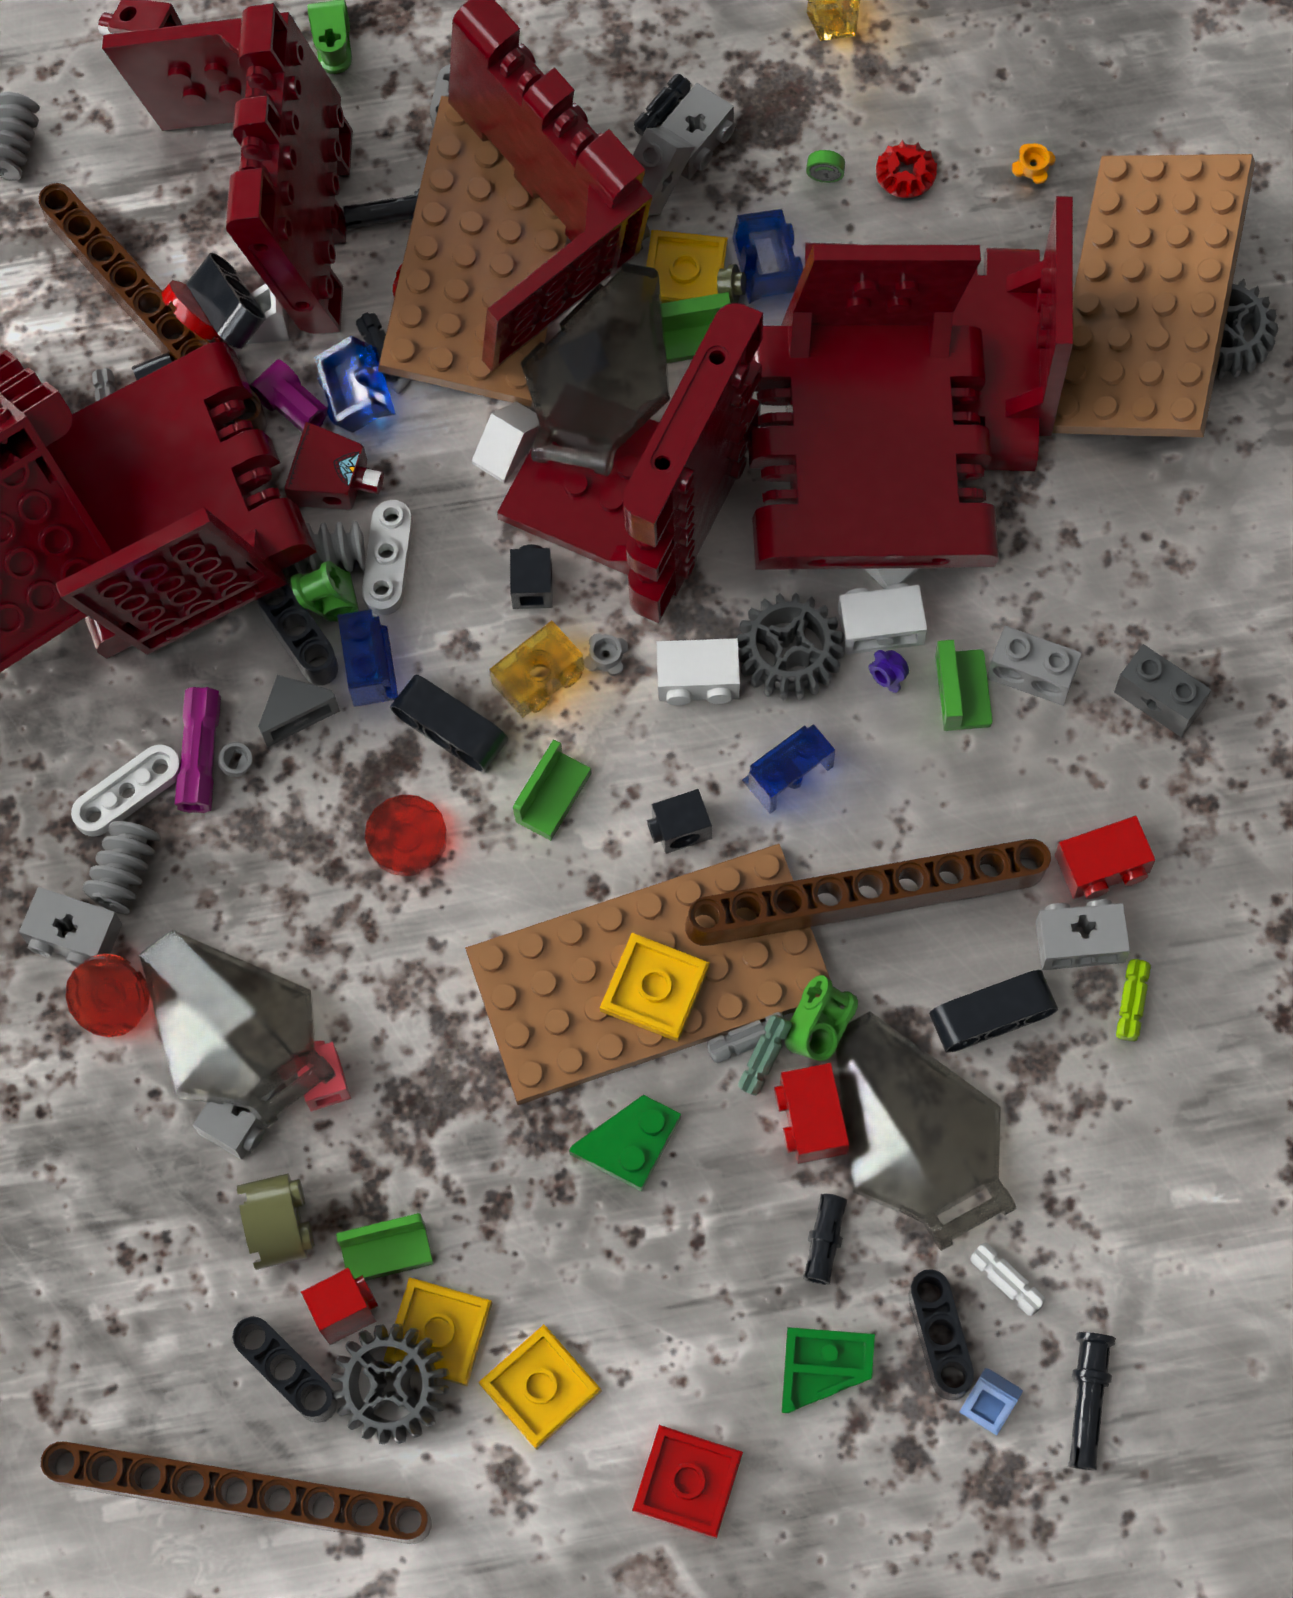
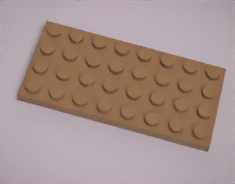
M442 95L378 372L511 403L517 401L524 406L531 407L548 327L494 371H491L482 361L487 309L565 247L567 240L565 235L566 226L540 197L536 199L531 197L514 177L515 168L490 140L483 142L448 103V97Z
M1253 154L1101 156L1073 292V345L1052 433L1204 437L1254 173L1255 160Z
M780 844L465 947L517 1105L687 1049L720 1035H728V1032L754 1021L760 1020V1022H764L765 1017L776 1012L782 1013L783 1016L793 1013L802 999L805 987L814 977L824 975L830 979L811 927L709 946H700L693 943L685 932V923L691 904L699 898L793 881ZM782 900L777 903L783 912L794 913L797 911L796 906L790 901ZM749 908L736 910L741 919L753 920L757 918L755 912ZM700 915L695 918L696 922L704 928H711L716 925L714 919L710 916ZM631 933L710 962L709 970L678 1042L600 1012V1005Z

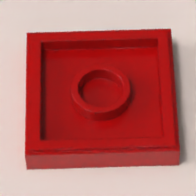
M659 1425L632 1512L717 1539L743 1452Z

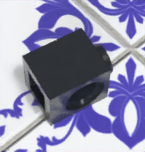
M528 544L521 546L519 549H510V595L513 609L553 608L550 548Z
M699 789L651 804L652 819L647 820V825L654 844L661 842L665 854L712 839V824Z

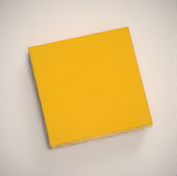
M651 230L642 291V304L656 305L718 294L717 276L719 269L725 267L728 237Z
M631 933L600 1005V1012L678 1042L709 970L710 962Z
M409 1277L395 1324L402 1325L403 1338L410 1328L418 1329L419 1336L416 1344L428 1337L433 1340L432 1346L426 1353L430 1355L441 1351L443 1358L434 1363L435 1369L448 1368L449 1370L448 1376L439 1379L468 1386L493 1303L488 1299ZM387 1346L383 1361L384 1363L394 1365L397 1361L403 1360L407 1353L398 1348ZM416 1365L415 1372L421 1373L418 1365Z
M544 1324L478 1382L535 1450L542 1446L602 1392L601 1388Z

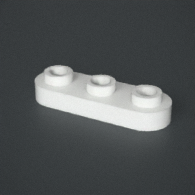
M387 500L380 503L372 514L362 596L368 610L377 615H389L395 612L401 606L404 596L413 520L407 505L398 500ZM390 514L398 515V518L393 522L385 520ZM385 550L394 552L389 558H382L380 556ZM382 586L389 589L383 595L375 593L376 589Z
M166 745L151 746L80 796L73 804L71 811L72 820L79 831L88 836H100L108 831L110 823L123 821L177 781V775L180 772L181 761L177 753ZM159 765H168L165 773H155ZM128 788L135 789L133 796L129 798L122 797L124 790ZM92 813H101V818L98 821H88Z

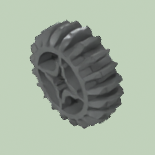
M1242 279L1238 285L1232 284L1216 369L1219 380L1225 376L1226 371H1230L1235 379L1240 376L1242 369L1251 373L1257 363L1262 364L1265 362L1268 352L1273 350L1276 342L1274 340L1278 332V324L1275 323L1276 310L1268 309L1270 305L1269 297L1258 298L1260 292L1258 286L1251 290L1246 289L1245 279ZM1250 323L1253 328L1254 338L1247 343L1244 339L1245 332L1243 330L1245 325Z
M779 593L776 596V604L774 605L764 598L761 601L762 611L751 607L748 611L750 621H741L739 630L743 634L736 636L738 638V647L740 648L738 650L739 662L744 663L741 666V673L744 676L753 675L751 685L754 688L765 683L764 693L767 697L773 694L775 689L780 690V698L783 701L787 699L788 691H795V696L799 700L804 697L805 688L816 695L819 692L818 682L828 686L832 681L830 673L839 672L841 663L838 659L844 657V647L839 645L844 640V634L842 631L836 630L838 628L837 618H827L829 609L826 605L815 610V600L813 597H810L805 604L799 603L800 597L797 593L793 594L791 602H785L783 595ZM781 623H790V624L787 625L786 627H776V626H775V625L781 624ZM806 627L818 636L823 651L815 648L814 643L805 638ZM797 636L796 646L793 645L790 650H787L783 657V648H787L790 643H793ZM757 643L766 646V650L774 654L775 663L773 666L769 665L761 657L757 649ZM794 666L806 667L797 671H789Z
M384 1324L376 1325L374 1338L367 1330L359 1332L358 1335L362 1347L354 1341H348L345 1347L352 1357L338 1356L336 1359V1363L345 1368V1372L333 1373L331 1376L332 1381L343 1382V1389L333 1391L334 1399L345 1398L346 1401L345 1405L339 1407L337 1413L339 1416L353 1413L354 1416L347 1425L350 1430H354L364 1423L362 1438L366 1440L371 1439L377 1430L379 1444L388 1443L391 1432L396 1443L405 1442L407 1437L406 1429L414 1438L421 1436L422 1428L419 1421L428 1427L436 1423L434 1416L428 1410L441 1412L445 1408L443 1402L435 1399L436 1394L443 1395L449 1393L450 1388L446 1385H438L437 1378L449 1375L448 1368L436 1370L434 1363L443 1358L442 1352L438 1351L430 1355L426 1353L433 1343V1340L429 1337L416 1344L419 1336V1330L416 1328H410L403 1338V1327L401 1324H393L389 1335ZM386 1346L395 1347L407 1353L403 1360L397 1361L392 1367H389L382 1361H376L371 1356L375 1351ZM416 1365H418L422 1376V1392L419 1401L416 1399L417 1394L410 1385V1378L416 1370ZM362 1367L365 1368L363 1372L370 1381V1391L364 1398L365 1402L362 1400L359 1390V1376ZM382 1373L385 1374V1377L398 1373L396 1375L397 1379L393 1383L397 1391L386 1392L382 1395L387 1385V1381L383 1378L384 1375ZM388 1401L396 1403L399 1407L404 1406L410 1412L400 1420H387L374 1414L378 1407L383 1406Z

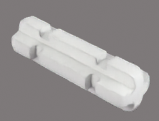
M988 1243L981 1244L971 1255V1262L981 1272L983 1270L987 1271V1277L1011 1300L1015 1298L1018 1301L1017 1306L1027 1315L1035 1314L1044 1304L1045 1297L1035 1287L1029 1288L1027 1286L1028 1281L1004 1258L1001 1260L997 1258L998 1253Z

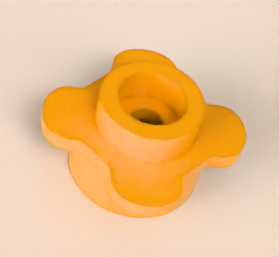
M1041 144L1022 145L1019 149L1018 161L1012 164V173L1017 177L1025 176L1030 178L1036 184L1046 182L1048 178L1047 171L1049 166L1054 165L1055 155ZM1030 162H1035V163H1037V165H1036V166H1032V165H1030Z

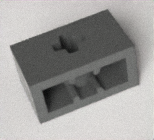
M1143 644L1120 674L1114 693L1182 738L1205 707L1212 689Z

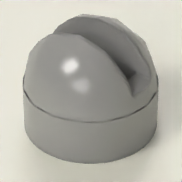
M238 742L225 745L220 751L218 758L220 769L231 777L244 775L249 770L252 762V755L248 747ZM234 752L242 755L237 763L236 770L228 768Z

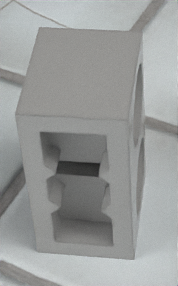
M1004 626L991 659L987 679L1064 706L1082 652Z

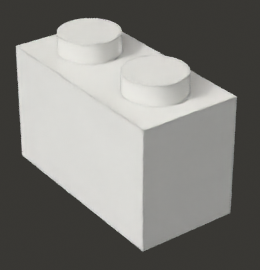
M896 583L883 590L869 591L866 588H856L848 591L846 594L839 595L838 615L841 631L844 634L843 646L845 655L925 645L927 626L920 585L909 586L906 583Z
M738 638L656 641L659 701H667L671 705H685L690 703L691 700H707L713 704H724L732 699H739Z

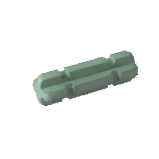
M775 1014L769 1018L764 1028L767 1032L765 1035H761L747 1064L749 1069L743 1072L738 1082V1087L744 1092L755 1096L761 1092L766 1081L764 1076L769 1075L783 1046L781 1040L786 1039L792 1027V1023L786 1018Z

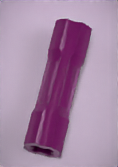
M190 687L185 690L182 718L184 730L180 772L177 775L175 805L177 810L187 813H206L211 811L214 785L212 777L216 728L219 725L221 705L219 691L213 688Z

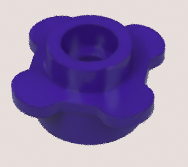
M878 650L874 653L875 661L868 666L869 671L879 685L887 687L893 693H897L901 689L900 682L905 680L909 674L908 664L899 653L893 650L886 652Z

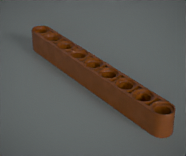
M52 183L41 190L39 204L49 227L163 354L168 352L173 362L209 344L207 340L192 332L176 318L173 312L177 308L173 303L170 302L168 306L165 305L162 299V290L69 187L61 183ZM59 206H64L63 208H61V209H59V210H54L55 208H57V207H59ZM82 231H88L86 234L77 236ZM111 256V258L106 261H100L104 257ZM128 282H135L129 287H122ZM151 308H158L157 311L153 313H145L147 310ZM174 334H182L177 339H169ZM251 390L253 396L243 401L245 406L243 414L249 412L255 414L249 419H239V417H236L234 420L226 423V425L229 426L235 424V422L247 420L251 421L253 429L265 432L267 427L265 413L260 399Z
M1025 839L705 896L691 904L685 923V932L693 943L700 946H709L1030 888L1035 886L1044 876L1051 862V853L1042 841ZM1028 857L1032 859L1038 868H1026L1022 865L1020 858ZM980 865L994 867L998 876L991 877L985 875ZM940 873H953L958 883L949 884L941 878ZM910 879L914 881L918 890L908 891L904 889L899 880ZM859 887H872L877 892L878 897H864L860 893ZM822 893L831 894L836 898L838 904L833 906L825 905L819 900L818 895ZM782 900L790 901L796 906L797 911L794 913L783 912L777 903ZM749 908L755 912L757 918L753 920L741 919L736 910ZM700 915H707L714 919L716 925L711 928H704L696 922L695 918Z
M65 1441L49 1445L41 1457L43 1473L50 1480L64 1487L405 1544H417L423 1541L429 1535L432 1528V1519L429 1512L420 1502L408 1498ZM72 1453L74 1457L73 1468L65 1475H57L55 1470L57 1459L63 1454ZM108 1460H114L117 1464L115 1477L108 1482H100L98 1478L100 1466ZM151 1467L159 1468V1483L152 1489L144 1490L141 1486L142 1474ZM197 1474L202 1475L204 1480L202 1491L194 1497L185 1496L183 1485L188 1477ZM235 1482H244L247 1486L246 1497L240 1503L229 1504L226 1498L228 1488ZM278 1489L289 1490L291 1495L289 1505L282 1511H272L269 1506L271 1495ZM322 1496L332 1497L334 1501L332 1513L324 1519L315 1518L312 1513L314 1502ZM365 1503L375 1504L378 1509L376 1520L368 1526L358 1525L355 1520L357 1509ZM409 1510L419 1512L421 1514L420 1527L413 1533L401 1532L399 1529V1519L403 1513Z

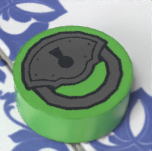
M819 150L808 156L806 173L810 178L827 183L836 182L843 178L845 159L840 154L830 150Z

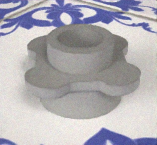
M594 634L589 639L590 653L584 659L586 669L589 671L597 669L607 671L611 676L619 675L623 671V664L621 663L623 654L628 651L627 642L623 638H616L608 634ZM604 652H609L610 656L605 658L602 656V654Z

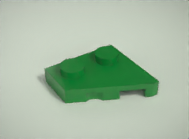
M642 1095L574 1143L569 1149V1154L642 1192L677 1127L681 1114Z
M787 1327L782 1413L793 1412L796 1409L872 1379L875 1334Z

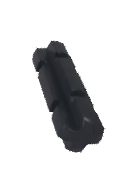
M675 74L667 83L669 87H664L645 108L647 113H641L634 121V130L643 136L646 128H656V125H661L679 105L678 99H684L691 90L690 81L681 74Z
M367 312L356 320V326L361 336H366L363 337V341L374 364L378 366L386 333L384 329L380 330L382 325L378 316L375 313L369 314ZM379 372L385 383H394L400 378L399 376Z

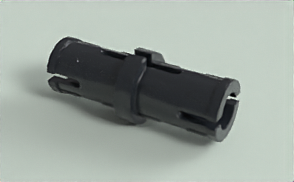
M833 1194L820 1195L814 1230H810L808 1241L811 1242L803 1275V1279L806 1281L830 1285L836 1250L841 1248L843 1240L840 1236L843 1214L847 1205L846 1198Z

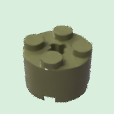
M287 1173L237 1185V1195L246 1193L247 1201L239 1205L249 1253L259 1252L260 1259L253 1263L255 1270L307 1258V1250L313 1249L315 1242L310 1221H301L299 1207L305 1204V1197L300 1179L291 1181L290 1175Z

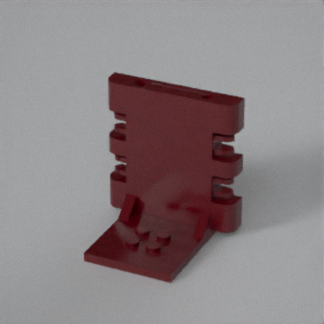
M468 0L460 7L452 20L448 103L483 142L490 140L515 168L514 177L533 199L540 197L566 226L565 235L571 241L487 309L482 361L491 371H494L640 253L653 196L642 185L645 168L610 129L604 133L600 132L597 134L590 127L585 112L579 105L573 103L574 88L555 67L545 75L535 65L536 61L531 51L524 44H519L520 28L495 0Z
M271 3L250 6L243 10L241 18L103 35L102 49L162 131L233 123V136L241 146V160L239 171L231 174L229 178L226 231L300 330L311 334L341 332L343 285L331 269V264H334L336 259L334 244L346 243L347 223L345 222L344 211L336 201L335 195H338L340 192L338 176L350 175L353 130L344 117L339 92L290 13H280L275 4Z
M1056 196L1043 261H1040L1039 249L986 248L984 275H977L976 269L953 312L952 325H970L979 327L982 330L986 383L981 391H977L979 401L968 405H952L953 412L971 411L978 413L980 416L979 425L989 428L992 459L987 467H983L984 470L1035 472L1039 453V436L1052 435L1073 345V197ZM805 242V263H804V266H805V264H806V261H807V259H808V256H809V254H810V251H811V249H812L813 244H837V245H858V244H844V243H810V242Z
M813 244L781 326H763V340L752 359L762 364V378L755 392H758L756 393L757 402L767 406H786V412H771L758 416L760 428L753 430L748 438L749 469H761V478L765 481L790 482V489H774L762 493V499L766 506L756 509L752 517L755 570L978 568L996 566L999 561L995 506L989 503H982L986 501V492L983 489L958 488V481H973L984 477L983 467H987L992 459L990 431L988 427L979 425L980 416L978 413L971 411L953 412L952 405H968L979 401L977 391H981L986 383L982 330L976 326L952 325L953 312L981 262L980 245Z
M730 303L718 310L660 422L566 383L497 511L498 520L628 575L629 601L632 609L638 615L659 623L673 595L677 596L684 580L688 579L692 574L697 561V555L735 480H739L744 472L748 460L745 454L748 450L750 433L760 427L758 425V416H760L761 404L752 396L762 378V364L752 359L763 340V312L740 303Z
M213 342L206 344L73 413L72 425L67 434L46 447L113 552L112 555L55 583L60 597L87 615L84 619L96 651L106 659L131 646L148 655L286 585L287 582L282 570L317 553L298 505L289 498H280L281 495L278 488H268L254 495L250 493L269 482L272 478L270 468L281 462L271 438L262 430L253 429L251 421L242 420L225 428L223 426L243 414L245 408L243 401L253 396L236 352L227 343Z
M8 350L0 353V672L87 617L86 614L60 597L55 583L113 554L46 448L67 434L71 428L72 413L57 389L47 381L41 383L36 373L29 367L24 369L18 358Z

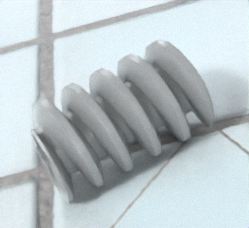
M14 92L0 93V178L7 180H18L21 178L23 172L19 167L25 166L27 160L23 154L29 153L31 146L28 141L33 140L35 135L32 128L37 127L39 119L34 113L40 110V106L29 97Z
M353 521L350 533H346L342 523L337 522L332 534H330L326 523H321L318 534H314L310 524L306 523L317 553L294 564L298 573L305 574L309 562L313 571L320 569L321 564L325 561H332L337 567H339L342 561L346 571L351 572L354 570L357 560L362 570L365 571L364 537L357 521ZM292 565L283 569L284 575L290 574Z
M114 821L110 823L108 828L111 836L105 837L102 841L105 851L97 853L96 862L98 865L91 867L89 876L92 880L84 882L83 891L100 906L116 913L127 914L130 910L121 903V900H135L136 894L129 890L127 886L128 884H142V879L134 874V870L147 871L149 865L141 860L140 856H154L155 850L147 845L146 842L147 840L160 841L161 836L154 830L137 823Z

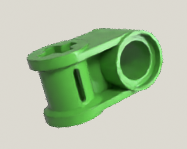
M331 0L307 4L310 28L319 62L329 74H339L346 71L352 63L349 37L350 23L346 1Z
M332 561L323 562L320 569L306 575L298 573L291 577L293 594L303 608L317 613L330 622L347 620L358 614L359 607L351 574L349 571L337 567Z
M824 975L814 977L805 987L802 999L790 1020L792 1027L786 1039H784L786 1048L792 1053L817 1061L830 1058L836 1051L849 1021H851L858 1007L857 996L849 991L842 992L833 986L832 981Z

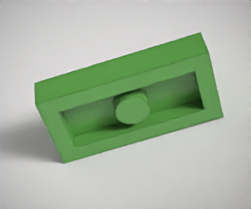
M728 292L651 305L652 325L661 364L693 359L718 310L730 304Z
M954 640L938 641L935 661L944 731L991 727L993 720L984 651L981 649L955 651Z
M553 740L513 805L515 822L551 841L591 776V768L563 754L562 744Z
M420 1213L336 1234L337 1242L342 1250L345 1269L349 1268L355 1278L363 1275L365 1281L434 1264L425 1222Z

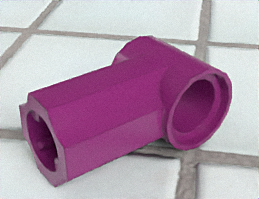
M280 359L271 364L249 385L265 408L270 411L276 409L301 432H303L306 422L321 427L326 416L329 414L328 408L301 385V381L295 372Z

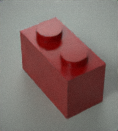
M1137 816L1060 841L1055 852L1056 860L1073 899L1085 896L1086 899L1100 897L1110 890V886L1124 882L1125 886L1140 883L1148 878V873L1151 872L1155 862V857Z
M831 1063L781 1072V1086L774 1087L778 1111H786L789 1127L783 1128L787 1153L795 1152L797 1164L848 1154L849 1141Z
M349 1268L301 1291L320 1333L329 1345L377 1322L371 1310L378 1307V1303L368 1283H366L363 1275L355 1278Z

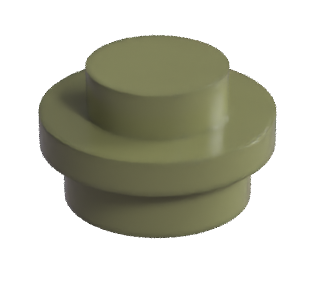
M729 264L727 268L719 269L717 290L718 294L728 292L730 303H738L740 295H745L746 275L745 272H740L737 264Z

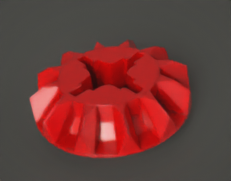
M902 140L899 145L893 147L888 145L885 152L878 156L876 177L881 187L891 195L901 198L917 197L928 191L935 182L937 163H935L932 157L931 150L926 151L922 149L919 142L911 145L906 144ZM900 162H903L905 165L913 163V173L910 174L907 170L899 172Z

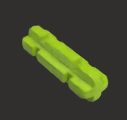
M1131 959L1127 965L1125 978L1128 980L1124 984L1119 1016L1122 1018H1119L1116 1029V1037L1121 1040L1137 1041L1140 1036L1142 1023L1139 1020L1143 1017L1148 988L1145 982H1148L1151 970L1150 963L1144 960Z

